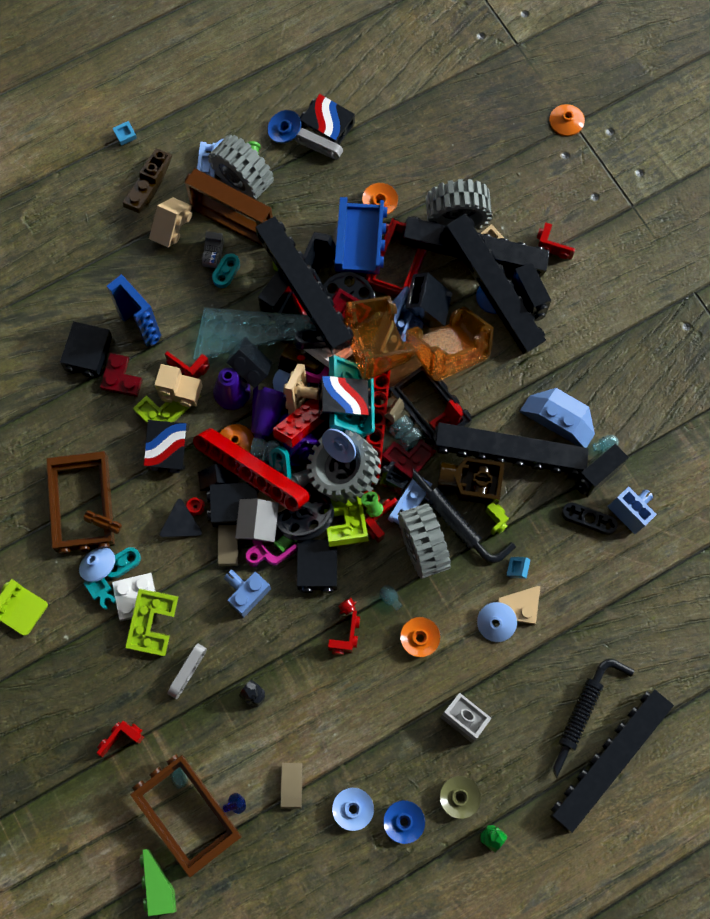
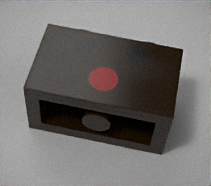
M289 342L281 354L278 369L291 374L297 364L305 365V371L317 375L322 363L305 350L299 349L294 343Z

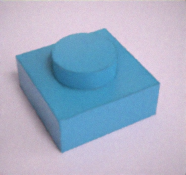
M129 121L113 128L120 145L137 139Z
M510 557L506 576L510 578H527L530 559L526 557Z

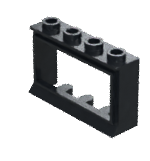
M424 363L399 383L390 387L388 395L390 398L394 396L396 399L400 398L403 400L404 409L410 415L409 420L413 425L416 423L421 429V435L425 439L428 437L433 443L434 430L401 390L424 374L447 403L450 400L458 404L460 402L455 395H451L448 392L447 385L442 380H438L434 369ZM463 410L462 422L457 426L469 427L471 425L472 417L468 410Z

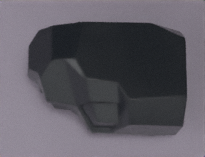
M251 679L243 687L239 697L251 707H259L265 700V690Z

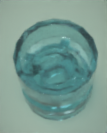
M408 415L398 419L389 428V432L394 438L400 439L399 444L406 451L415 447L425 436L418 427H413V421Z
M254 437L250 453L270 465L269 453L272 449L281 446V442L269 440L267 443L265 439Z

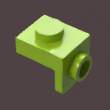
M492 502L487 506L485 512L497 523L490 533L492 535L497 532L501 534L508 527L506 524L509 518L505 515V510L499 504L496 505Z

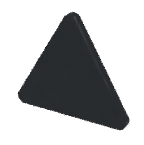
M177 499L159 533L160 537L200 536L202 531L182 499Z

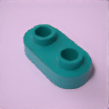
M230 253L221 259L212 275L215 286L225 288L231 283L240 268V260L237 255ZM230 263H233V264H234V266H232V267H229L228 265H229Z
M282 446L272 449L269 453L270 466L280 473L283 472L284 476L291 479L289 452Z
M128 547L116 554L114 566H117L118 569L116 572H110L107 576L116 579L138 566L141 561V555L138 550ZM130 556H134L135 558L133 561H128V558Z

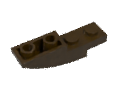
M157 148L154 150L139 172L140 178L123 201L124 208L140 213L145 205L150 204L166 174L172 154Z

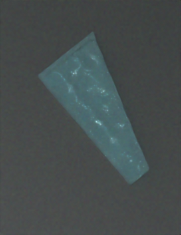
M204 308L193 359L196 361L201 354L213 358L217 357L218 354L231 353L232 349L244 337L256 347L263 344H275L276 341L285 339L287 341L293 340L298 331L310 330L311 320L307 315Z

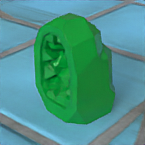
M494 825L486 826L480 834L481 843L493 853H496L508 837Z

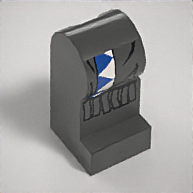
M206 231L202 266L216 269L220 263L224 245L223 233Z

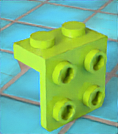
M11 579L10 582L5 583L1 590L0 621L23 636H27L48 607V603Z

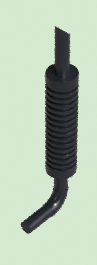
M412 468L413 480L427 494L424 498L427 503L430 502L429 505L435 508V512L438 511L437 514H440V518L443 517L442 520H446L447 526L450 525V529L453 528L452 531L456 532L455 535H459L457 536L458 538L461 537L460 540L464 541L463 544L466 543L465 546L468 549L473 547L486 562L498 563L516 548L515 544L510 542L495 555L487 552L479 543L482 539L480 535H476V531L473 532L474 529H471V525L468 526V522L465 523L464 517H460L461 514L458 515V511H455L456 508L453 509V505L447 502L448 499L445 500L446 497L442 496L443 493L440 494L441 491L437 487L433 490L418 472Z
M606 659L599 664L593 679L587 678L586 686L583 687L582 693H580L578 698L579 700H577V704H575L573 709L574 711H572L573 715H570L569 722H567L568 726L565 727L566 730L562 733L563 737L558 742L562 745V748L553 766L556 778H558L569 751H575L578 746L577 744L581 739L580 736H582L581 732H584L585 725H587L586 721H589L590 714H592L591 710H594L595 703H597L596 699H599L600 692L603 690L604 686L600 681L604 672L608 668H615L631 677L634 669L622 664L618 660Z

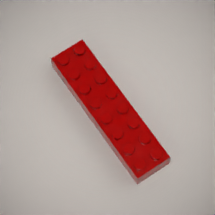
M309 399L273 428L274 437L286 445L294 447L325 420L318 419V400Z

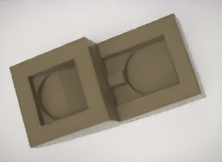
M396 399L384 416L388 419L385 424L390 428L394 426L404 410L402 399Z
M218 525V566H238V539H235L237 525Z
M282 763L281 809H302V763Z

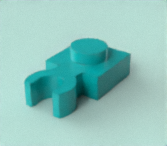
M105 578L97 582H84L93 599L96 601L100 598V605L105 610L108 609L105 605L106 600L111 599L114 604L116 603L115 598L108 594L112 588Z

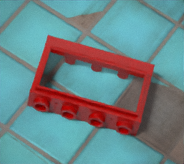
M392 218L390 224H386V235L384 237L385 251H381V256H385L394 231L403 232L404 223ZM418 248L403 288L376 279L377 274H366L365 279L374 291L396 298L405 287L410 288L412 276L420 272L423 258L428 250Z

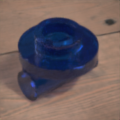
M238 793L230 795L228 803L223 805L224 812L233 811L236 814H241L246 809L245 799Z

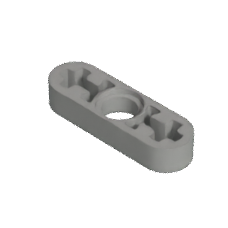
M301 128L294 138L298 143L335 160H338L343 153V148L339 144L304 128Z
M199 643L194 647L170 686L168 695L175 699L179 698L203 659L207 648Z

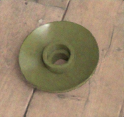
M465 776L452 777L441 788L440 803L444 811L451 817L458 819L468 818L478 810L481 804V792L478 785L472 779ZM459 793L464 797L461 802L456 799V795Z

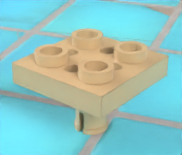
M297 364L283 389V393L286 395V409H288L289 415L303 405L306 398L318 400V388L308 387L305 365Z

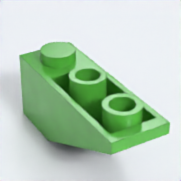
M144 849L143 854L140 855L141 868L144 867L145 876H142L143 890L146 889L147 897L143 900L144 911H148V916L176 912L175 890L151 850Z

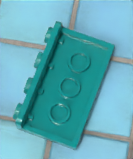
M336 355L329 357V376L368 380V387L371 388V396L368 399V405H371V415L367 417L364 423H360V416L329 413V427L342 432L350 430L353 433L359 434L362 438L374 433L373 364L368 363L362 366Z

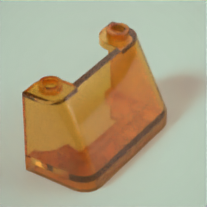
M390 296L346 302L344 324L346 327L349 326L354 334L353 344L350 347L363 380H369L411 360V356L414 355L413 346L409 345L407 341L402 342L394 322V314H397V307L392 302Z
M464 306L452 312L449 325L423 335V331L419 327L406 330V341L428 375L435 381H439L486 360L492 349L494 327Z

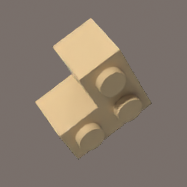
M174 197L157 205L149 239L166 247L177 243L180 238V227L189 222L192 217V205Z
M161 364L155 381V388L161 400L172 403V401H175L185 407H196L202 390L201 379L182 375L180 368Z

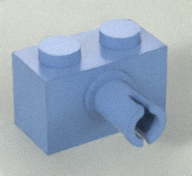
M627 487L607 506L634 534L639 532L657 515L647 505L653 499L652 493L645 497L650 492L649 490H643L638 496L630 487Z
M230 570L228 572L229 575L226 574L224 580L235 588L236 591L228 599V602L244 618L271 590V587L256 571L247 580L243 581L234 570Z

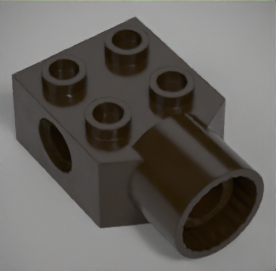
M466 457L460 465L441 462L437 488L456 491L459 500L489 505L494 502L497 505L501 495L505 463Z

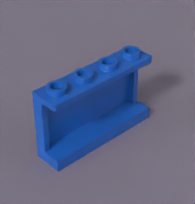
M340 197L335 272L379 274L380 268L384 266V256H381V251H385V240H382V234H386V223H383V218H387V207H384V200H380V205L348 203L347 197Z
M121 274L107 285L117 312L124 322L133 315L144 344L147 347L154 345L160 340L161 333L152 308Z

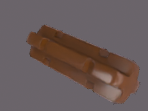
M86 511L83 518L86 522H93L94 525L105 530L110 529L115 534H118L122 527L120 523L112 522L111 519L99 514L96 515L91 511Z

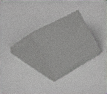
M240 499L235 539L275 543L279 503L262 499Z
M461 693L456 696L440 717L471 743L475 742L491 720V717Z

